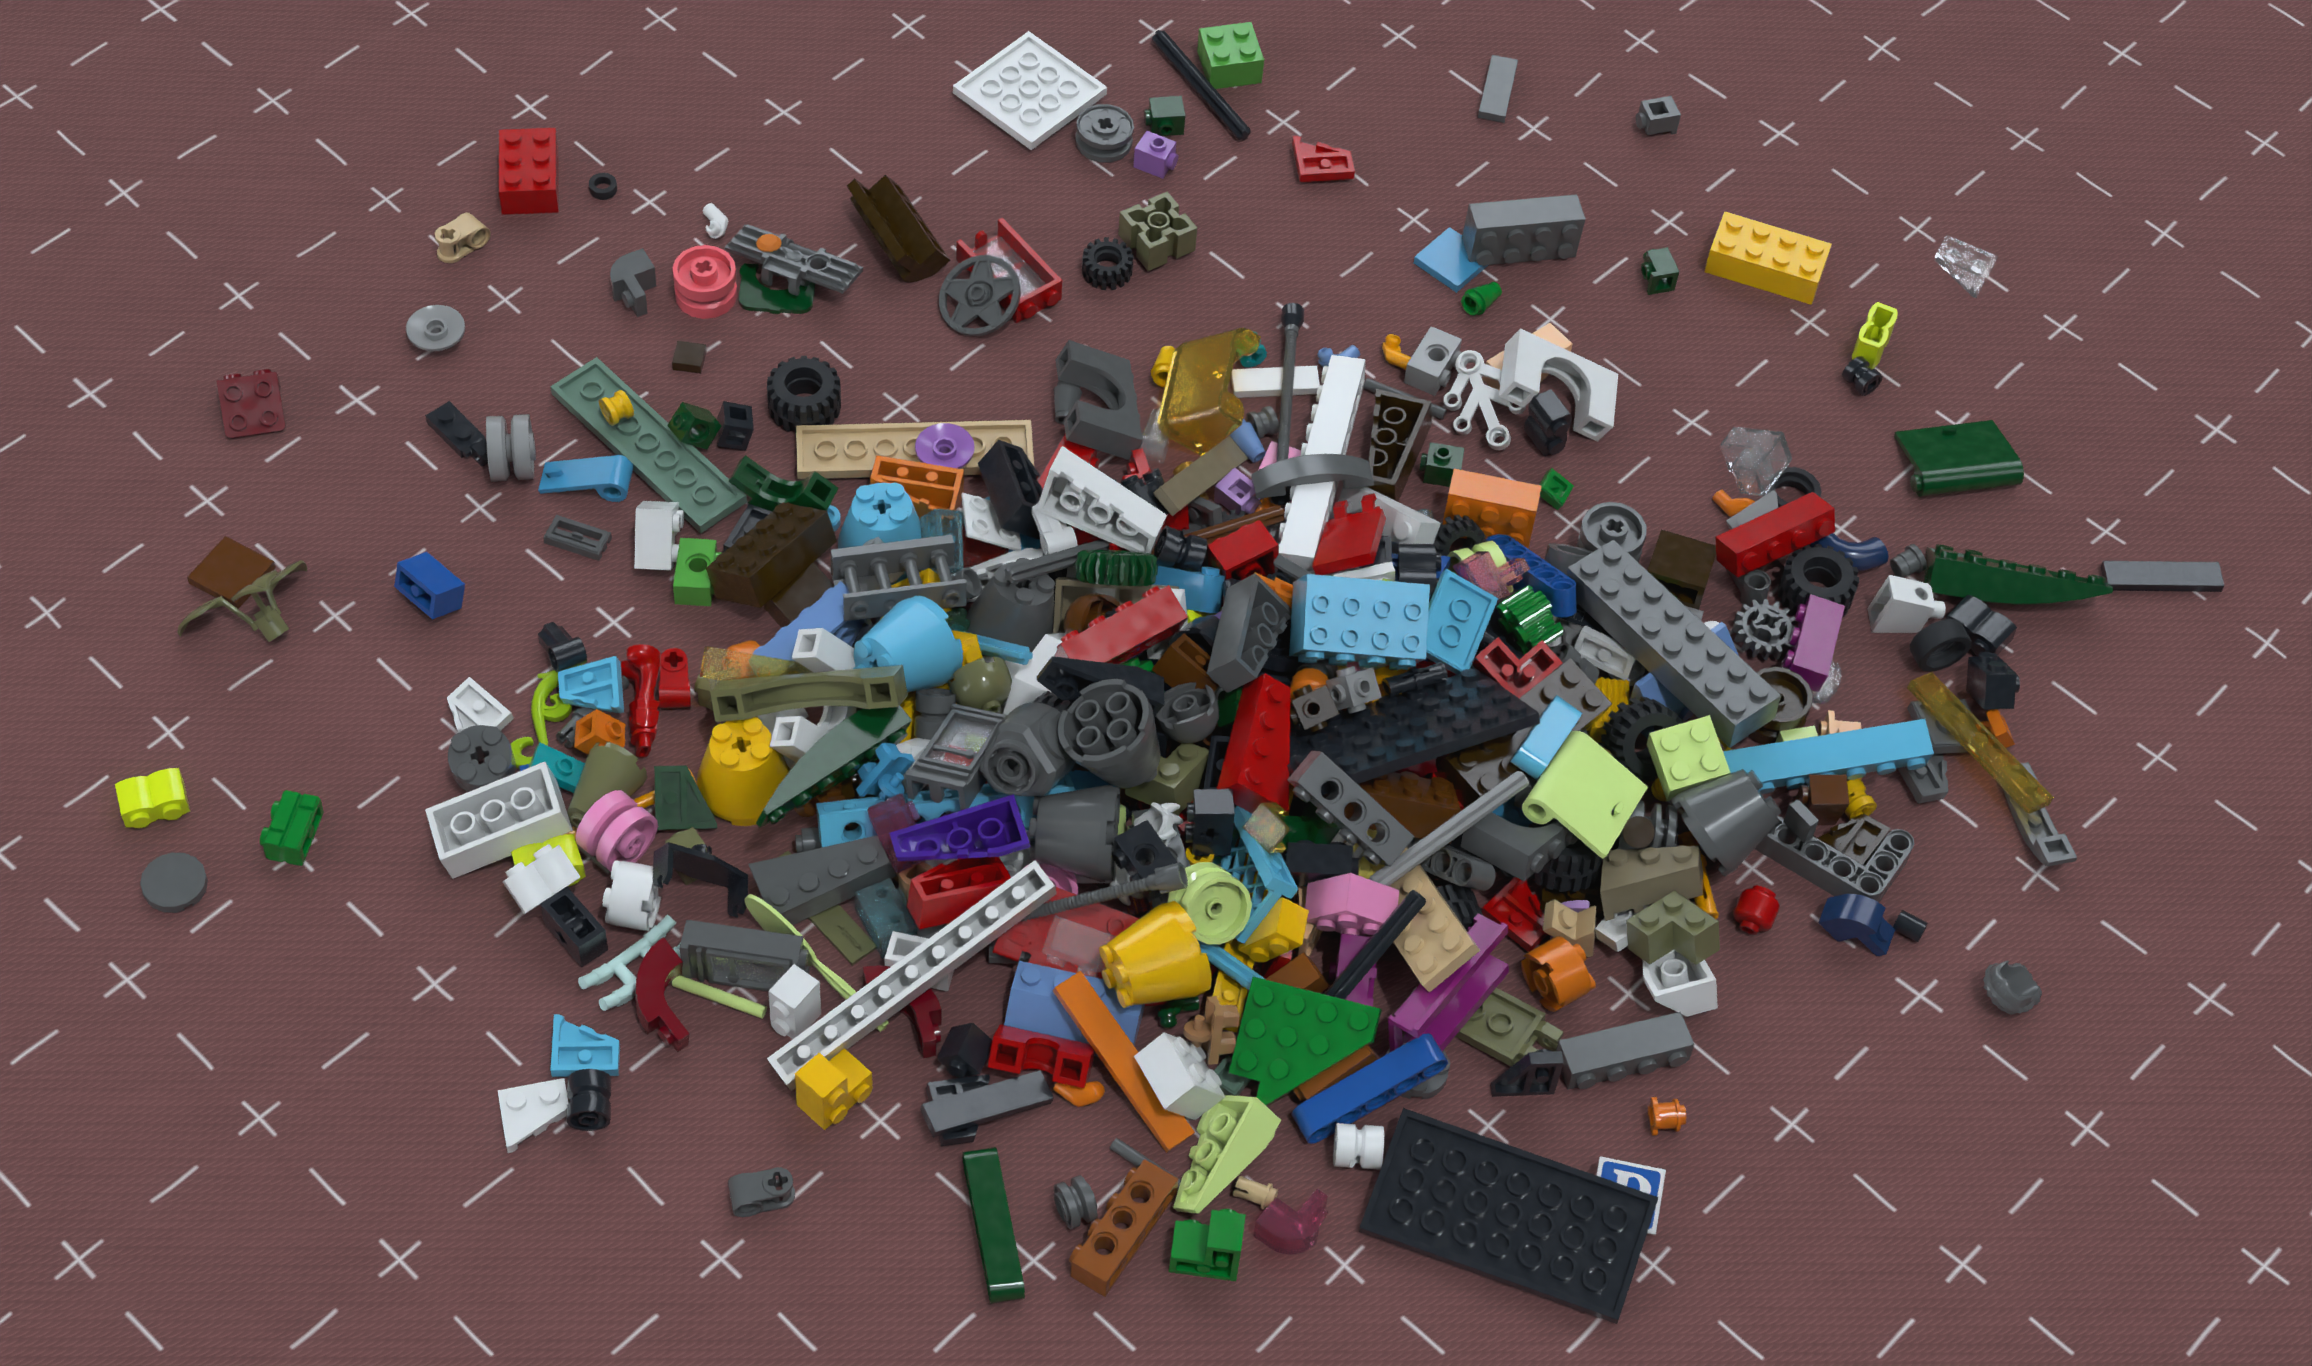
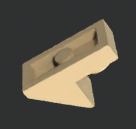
M1555 899L1546 903L1543 931L1554 938L1557 936L1563 937L1572 946L1579 944L1587 957L1593 956L1596 906L1577 913Z

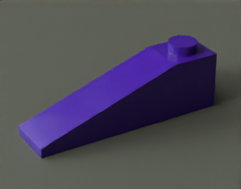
M1014 794L890 832L898 861L1000 857L1031 847Z

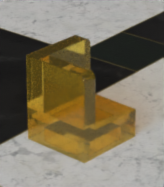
M1277 802L1261 803L1243 828L1268 853H1282L1286 849V846L1281 841L1288 833L1289 827L1280 819L1285 810Z

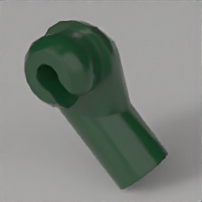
M1198 996L1166 1001L1158 1009L1157 1017H1160V1026L1164 1028L1174 1027L1177 1024L1176 1015L1180 1012L1199 1010Z

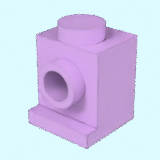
M1236 468L1232 469L1215 485L1214 502L1218 505L1221 503L1229 510H1235L1237 515L1240 514V510L1245 511V514L1254 513L1258 505L1261 504L1260 498L1256 499L1252 480Z

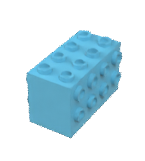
M1306 574L1293 582L1289 656L1298 657V662L1317 663V660L1329 659L1330 665L1345 666L1347 662H1359V667L1378 668V665L1389 664L1390 670H1408V667H1416V663L1426 660L1430 585Z

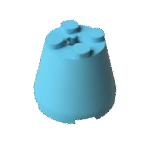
M895 482L891 484L874 483L860 486L856 490V495L853 498L839 533L838 549L862 546L867 541L879 537L884 543L927 538L912 500L907 492L904 491V487ZM904 572V574L900 576L898 580L892 583L891 585H894L908 578L906 572Z
M914 596L897 603L855 643V667L853 669L903 665L907 693L939 687L948 683V680H952L954 678L953 673L962 667V644L960 639L954 638L946 622L949 618L947 613L934 601L923 596Z

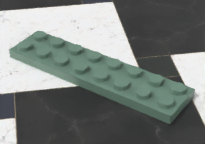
M597 357L550 386L551 394L616 455H623L633 463V471L666 502H679V510L684 511V518L698 532H704L747 503V495L728 482L729 478L693 445L680 442L667 426L669 423ZM623 390L631 401L634 416L629 419L622 418L618 424L611 426L601 412L599 399L604 397L611 398L616 391Z

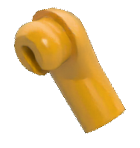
M1394 334L1387 335L1385 342L1382 344L1386 361L1406 370L1407 363L1411 357L1401 352L1399 346L1401 339L1399 336Z

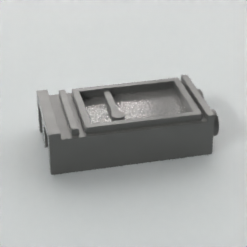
M953 703L950 713L914 766L905 773L908 798L914 800L926 783L929 784L930 797L934 802L940 803L945 797L944 788L958 791L960 810L969 808L986 782L980 769V764L985 756V749L997 724L1007 715Z
M686 920L680 943V956L683 961L682 974L686 978H699L701 982H704L706 979L709 980V983L769 991L793 964L806 973H810V966H807L809 950L804 949L803 936Z

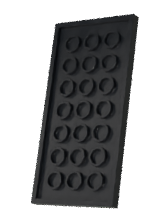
M1465 669L1461 674L1446 678L1447 681L1423 687L1422 691L1415 692L1412 690L1389 698L1385 695L1373 703L1365 704L1367 709L1348 714L1347 710L1340 712L1338 715L1326 720L1328 723L1326 727L1311 733L1309 728L1306 730L1300 729L1299 725L1290 728V764L1287 765L1289 777L1311 751H1320L1359 784L1540 724L1539 712L1478 669ZM1327 781L1321 786V795L1328 794L1331 791L1330 784Z
M1403 1108L1359 1227V1232L1617 1324L1659 1197Z

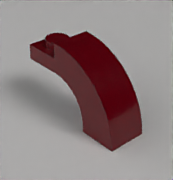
M663 937L650 948L640 964L636 979L635 1005L639 1021L647 1035L657 1029L662 1041L667 1046L672 1044L675 1050L679 1052L689 1045L690 1033L668 1006L664 993L670 982L682 974L683 961Z
M890 966L863 967V985L866 986L889 969ZM929 988L898 1011L907 1016L913 1023L923 1059L936 1056V1043L941 1042L939 1026L942 1025V1009L936 995Z

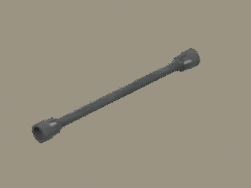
M1179 862L1155 868V874L1148 875L1147 878L1058 899L1057 901L1054 900L1053 902L1050 901L1049 903L1046 902L1023 918L1021 922L1148 890H1160V894L1184 889L1188 886L1186 870L1183 864ZM942 924L918 930V936L929 939L947 925Z

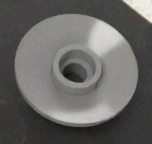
M430 305L417 310L411 315L406 325L408 339L416 347L426 351H441L454 346L461 340L465 332V323L462 315L457 310L445 305Z

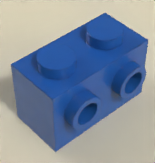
M428 552L397 562L394 587L431 619L462 608L465 583Z

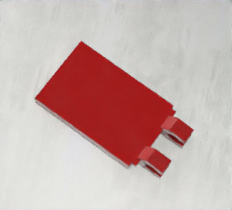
M1375 493L1363 496L1361 500L1362 512L1347 513V500L1335 502L1333 507L1334 518L1329 519V522L1325 524L1312 565L1315 575L1330 574L1374 563L1386 521L1383 509H1380V506L1375 507L1377 499Z

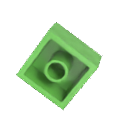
M1252 22L1199 28L1197 53L1205 78L1215 89L1262 83L1264 58Z

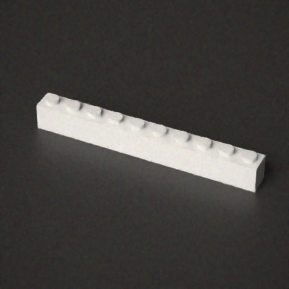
M1331 355L1329 366L1323 367L1321 382L1324 384L1318 385L1316 402L1319 403L1313 404L1311 413L1313 424L1308 423L1306 441L1308 443L1302 444L1301 456L1310 454L1346 455L1365 382V359ZM1339 481L1291 486L1290 500H1292V503H1286L1284 519L1287 521L1286 523H1281L1279 530V541H1281V544H1279V554L1307 571L1313 569L1312 565L1325 524L1329 522Z
M1034 860L768 1057V1061L792 1091L796 1088L795 1073L814 1056L821 1053L830 1061L842 1049L845 1048L847 1050L1056 895L1055 885L1036 860Z

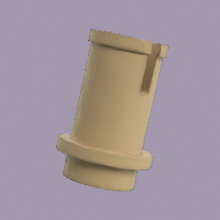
M1239 1176L1235 1185L1237 1190L1235 1189L1233 1192L1234 1197H1240L1261 1205L1263 1210L1266 1207L1272 1209L1278 1195V1189L1273 1188V1184L1269 1183L1266 1186L1243 1176Z

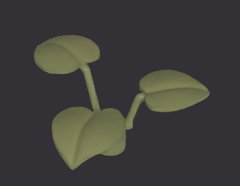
M300 560L287 566L280 572L274 570L257 578L252 585L242 588L231 598L235 602L242 596L251 594L260 608V611L253 615L256 621L220 596L204 603L189 613L179 625L177 633L181 637L192 619L207 610L224 606L247 622L254 631L259 628L268 642L272 641L289 629L280 616L281 611L277 607L273 596V589L286 575L298 571H307L306 563ZM266 591L271 607L264 605L257 592Z

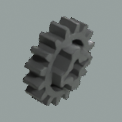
M1754 599L1750 606L1743 604L1740 612L1738 611L1735 616L1732 632L1737 634L1734 640L1735 642L1744 643L1742 646L1743 651L1751 649L1752 657L1754 658L1760 653L1763 659L1767 660L1769 655L1772 654L1777 660L1780 658L1781 653L1786 655L1788 650H1791V647H1793L1788 642L1793 628L1797 627L1794 626L1796 622L1794 621L1795 617L1787 616L1790 610L1788 608L1780 610L1779 602L1777 601L1772 606L1769 605L1767 599H1764L1763 603L1759 605ZM1751 619V624L1747 626V622ZM1784 633V638L1780 640V635Z

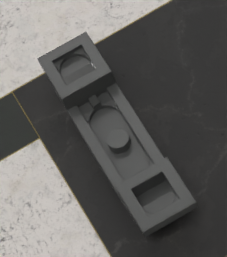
M1310 454L1288 458L1270 464L1251 474L1256 499L1286 495L1287 486L1340 480L1343 481L1344 489L1374 485L1369 461L1343 454Z
M2029 762L2000 767L1999 775L2010 812L2019 832L2032 853L2047 867L2075 862L2077 856L2066 834H2058L2038 794L2041 785Z

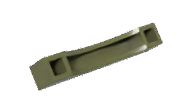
M903 665L721 680L710 691L715 722L744 720L778 711L817 706H851L864 709L899 707L908 696Z

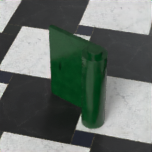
M1993 420L1897 431L1894 434L1895 439L1915 467L1914 475L1910 478V485L1912 491L1916 492L1919 497L2021 485L2023 482L2024 469L2022 462Z

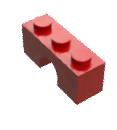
M1000 1024L993 1036L988 1067L1020 1074L1024 1069H1040L1053 1075V1082L1085 1088L1091 1075L1095 1051L1088 1043Z

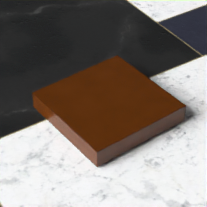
M225 536L189 574L187 579L189 584L215 598L222 596L226 601L239 609L251 594L244 595L235 602L231 598L242 588L252 585L260 576L273 571L276 566L273 560Z

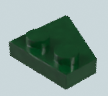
M687 765L654 766L657 830L690 829L692 827L694 829L717 828V822Z

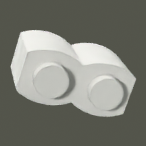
M550 844L533 854L536 860L524 866L520 862L505 872L508 878L503 883L524 914L580 878V875L560 845L552 849Z

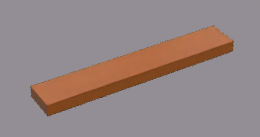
M1079 971L1054 987L1052 991L1165 1152H1169L1191 1137L1195 1131L1185 1117L1163 1108L1134 1057L1138 1053L1137 1049L1084 974Z

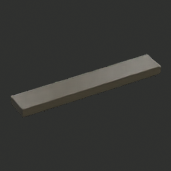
M1228 436L1153 492L1154 496L1169 514L1174 516L1224 478L1232 469L1241 465L1248 457L1231 436Z

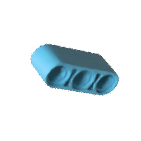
M1556 695L1540 716V724L1534 725L1510 762L1537 780L1563 744L1582 713Z

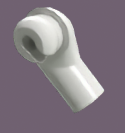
M709 203L703 209V214L710 220V225H706V232L711 238L718 239L725 234L729 221L713 203Z

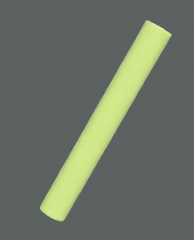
M679 975L672 981V986L753 1016L763 1019L766 1014L767 1006L684 976Z

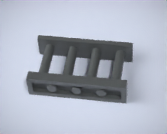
M952 535L831 549V575L833 581L845 579L849 592L843 594L844 621L885 616L897 603L914 596L926 597L934 601L942 609L966 606V579L953 580L949 566H954V540ZM936 568L940 582L922 584L918 570ZM906 572L910 586L892 588L888 574ZM876 575L879 590L861 592L858 577Z

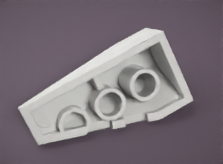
M1672 950L1652 964H1648L1643 960V979L1655 1002L1676 1012L1681 1011V1014L1687 1017L1718 1008L1716 978L1705 960L1695 965L1675 950Z

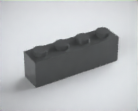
M1680 1011L1559 1040L1556 1051H1562L1564 1063L1561 1075L1567 1090L1573 1088L1587 1089L1598 1082L1606 1080L1616 1082L1627 1075L1635 1073L1649 1074L1657 1068L1664 1066H1681L1689 1061L1695 1044Z

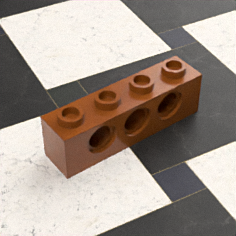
M1145 1159L1137 1169L1133 1167L1124 1180L1125 1187L1121 1193L1115 1192L1106 1206L1107 1212L1102 1219L1097 1218L1092 1223L1087 1234L1089 1238L1085 1244H1078L1073 1250L1069 1262L1072 1263L1071 1277L1106 1297L1177 1195L1179 1179ZM1141 1197L1146 1199L1147 1202L1137 1203L1133 1199ZM1125 1223L1129 1227L1126 1229H1119L1115 1226V1224ZM1104 1248L1110 1250L1112 1253L1108 1255H1101L1097 1252V1250Z

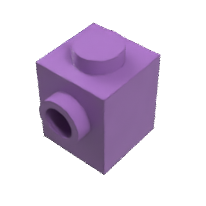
M1146 131L1135 147L1134 168L1164 179L1169 169L1173 170L1177 164V142Z

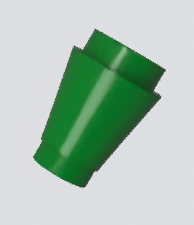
M1491 282L1468 289L1461 299L1463 309L1470 315L1483 314L1501 296L1502 289L1500 285L1496 282Z

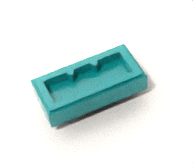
M539 742L535 748L529 768L545 761L556 778L558 786L574 793L585 763Z

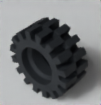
M1104 237V242H1101L1098 238L1095 239L1094 244L1091 242L1087 244V248L1084 249L1082 256V275L1086 277L1088 284L1092 282V287L1094 288L1102 285L1101 290H1106V286H1110L1111 290H1116L1117 284L1121 288L1125 282L1128 283L1130 281L1133 270V254L1130 247L1126 248L1125 242L1122 241L1119 245L1118 239L1114 238L1113 242H1109V237ZM1101 261H1112L1117 265L1105 267L1098 263Z
M1454 515V520L1449 516L1445 518L1446 524H1440L1434 541L1435 552L1441 553V556H1448L1452 552L1449 551L1451 544L1458 538L1465 536L1467 539L1459 549L1469 548L1471 550L1474 545L1486 542V536L1468 516L1464 515L1462 518L1460 515Z

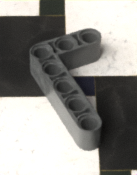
M1777 816L1779 819L1778 824L1760 842L1755 850L1833 896L1859 894L1880 902L1905 867L1915 843L1913 836L1908 831L1903 829L1892 830L1887 834L1868 863L1863 866L1814 836L1804 843L1783 822L1784 819Z

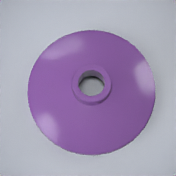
M940 423L927 427L919 434L915 443L916 455L921 463L958 469L969 463L975 448L974 440L969 432L958 425L950 423Z

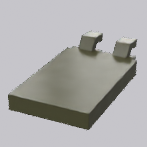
M1496 987L1455 1037L1505 1064L1513 1066L1529 1052L1538 1050L1533 1047L1536 1041H1538L1541 1047L1556 1051L1558 1041L1563 1036V1031L1545 1021L1546 1013Z

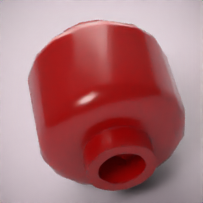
M1758 885L1743 890L1733 911L1734 919L1740 924L1739 928L1751 935L1769 931L1780 909L1776 894L1770 889Z

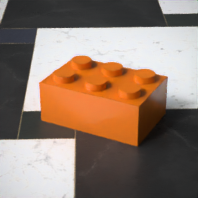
M1454 469L1443 525L1446 524L1445 518L1449 516L1454 520V515H1460L1462 518L1465 515L1479 526L1486 536L1485 539L1496 534L1508 535L1529 549L1542 486Z

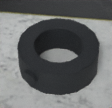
M609 173L593 175L589 180L590 194L600 200L612 198L617 192L615 177ZM603 183L610 185L606 189H599L596 187L597 185Z

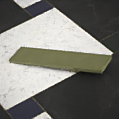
M787 851L779 857L791 855V853ZM839 904L808 918L852 966L878 948Z

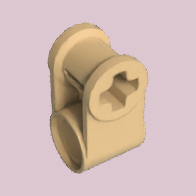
M463 213L455 220L439 227L435 232V240L439 243L437 250L439 260L444 263H455L474 250L483 247L490 238V229L470 213Z

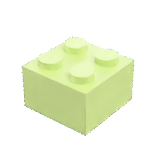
M1710 715L1649 734L1647 747L1667 801H1670L1672 797L1681 791L1731 773Z

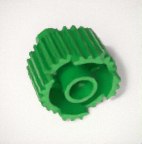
M1530 585L1506 598L1496 607L1501 616L1497 620L1501 630L1506 635L1512 634L1513 638L1516 639L1515 646L1517 650L1524 655L1541 640L1548 645L1564 633L1560 622L1554 624L1553 615L1550 611L1552 608L1550 601L1547 600L1542 591L1534 593Z

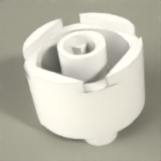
M615 860L611 871V879H614L612 888H606L603 896V907H607L605 922L611 925L650 931L649 928H652L655 924L661 902V897L658 896V887L653 884V866Z

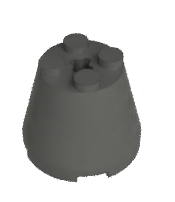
M1019 558L1016 562L1000 566L969 608L965 619L966 632L1029 647V651L1032 653L1045 634H1053L1054 580L1048 574L1014 584L1007 582L1005 579V568L1029 560L1027 558Z
M1121 679L1102 680L1079 691L1081 696L1076 699L1067 711L1063 710L1058 723L1059 741L1069 757L1109 785H1113V787H1119L1120 789L1132 788L1143 782L1152 781L1157 775L1161 753L1152 706L1143 691L1127 684L1125 680Z
M1744 769L1681 791L1671 798L1676 809L1682 806L1685 810L1681 815L1684 819L1683 821L1710 860L1713 862L1719 860L1722 863L1718 869L1724 877L1735 871L1779 822L1777 816L1781 814V810L1771 796L1766 799L1759 790L1763 787V784L1753 770L1748 773Z
M1104 785L1045 796H1034L1033 815H1037V818H1031L1029 837L1035 838V841L1030 843L1029 859L1099 882L1113 881L1114 859L1112 852H1114V838L1118 836L1120 788L1113 787V785Z

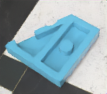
M616 656L558 672L559 697L564 704L624 713L621 662Z
M554 1014L551 1054L552 1077H568L571 1073L582 1069H597L608 1073L610 1076H619V1040L606 1034H598L594 1029L583 1024L581 1027L565 1021L564 1016Z

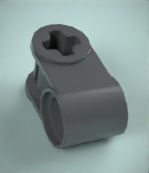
M782 1167L753 1173H741L728 1180L733 1214L737 1217H750L762 1212L789 1207L795 1199L793 1177L787 1169ZM782 1186L783 1189L776 1190V1187Z

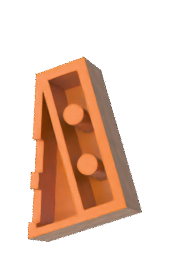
M876 455L870 477V485L874 483L891 484L894 482L901 484L904 487V491L910 496L921 523L953 537L957 521L955 519V512L961 505L962 492L964 493V469Z

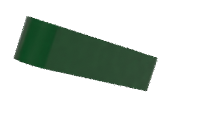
M992 1147L962 1152L964 1173L990 1304L1025 1299L1024 1281L997 1148Z

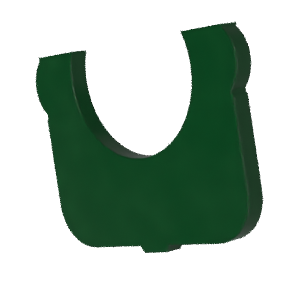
M744 263L740 267L739 304L743 309L769 312L770 314H804L812 309L816 283L811 282L808 287L800 285V293L798 296L790 294L788 289L773 290L763 286L756 277V272L759 268L758 264Z

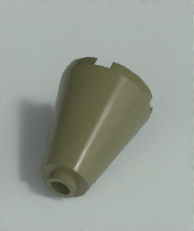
M598 742L589 751L567 810L570 823L574 827L578 828L585 813L605 794L614 790H622L631 797L647 780L646 769L643 767L640 770L636 765L638 758L624 747L611 742H607L605 746H599L600 742Z

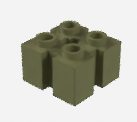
M1167 191L1148 199V206L1144 208L1137 204L1120 211L1118 235L1128 247L1137 249L1136 257L1147 271L1166 264L1167 257L1170 255L1175 256L1177 259L1195 251L1197 227L1186 213L1179 216V205Z

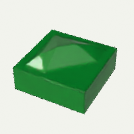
M1551 468L1546 472L1539 484L1542 486L1540 497L1558 510L1565 503L1574 485Z

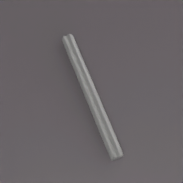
M1516 771L1399 855L1391 866H1384L1371 875L1369 880L1390 886L1529 785L1527 777L1523 772Z

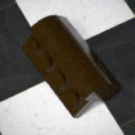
M884 175L870 189L855 178L847 185V188L853 195L850 197V200L903 280L917 282L931 277L951 261L900 185L887 175Z

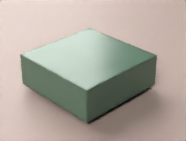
M1227 1055L1214 1072L1222 1082L1220 1088L1224 1095L1239 1096L1252 1079L1230 1074L1229 1069L1232 1057Z

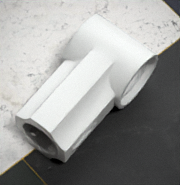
M1038 503L1032 507L1031 513L1040 532V543L1044 556L1078 546L1075 532L1071 526L1067 527L1066 523L1036 511Z

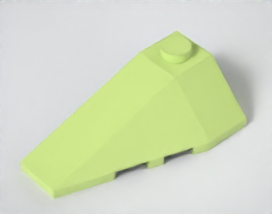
M1225 1095V1098L1202 1115L1196 1131L1200 1134L1199 1141L1196 1146L1191 1147L1189 1157L1193 1161L1190 1169L1182 1176L1173 1208L1179 1212L1199 1214L1266 1149L1269 1142L1273 1139L1281 1119L1257 1097Z

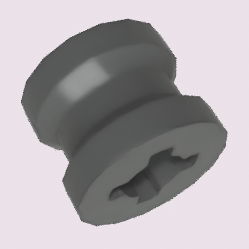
M1271 406L1262 408L1261 412L1258 413L1252 411L1246 414V422L1252 424L1259 439H1262L1265 434L1274 435L1279 433L1278 418Z

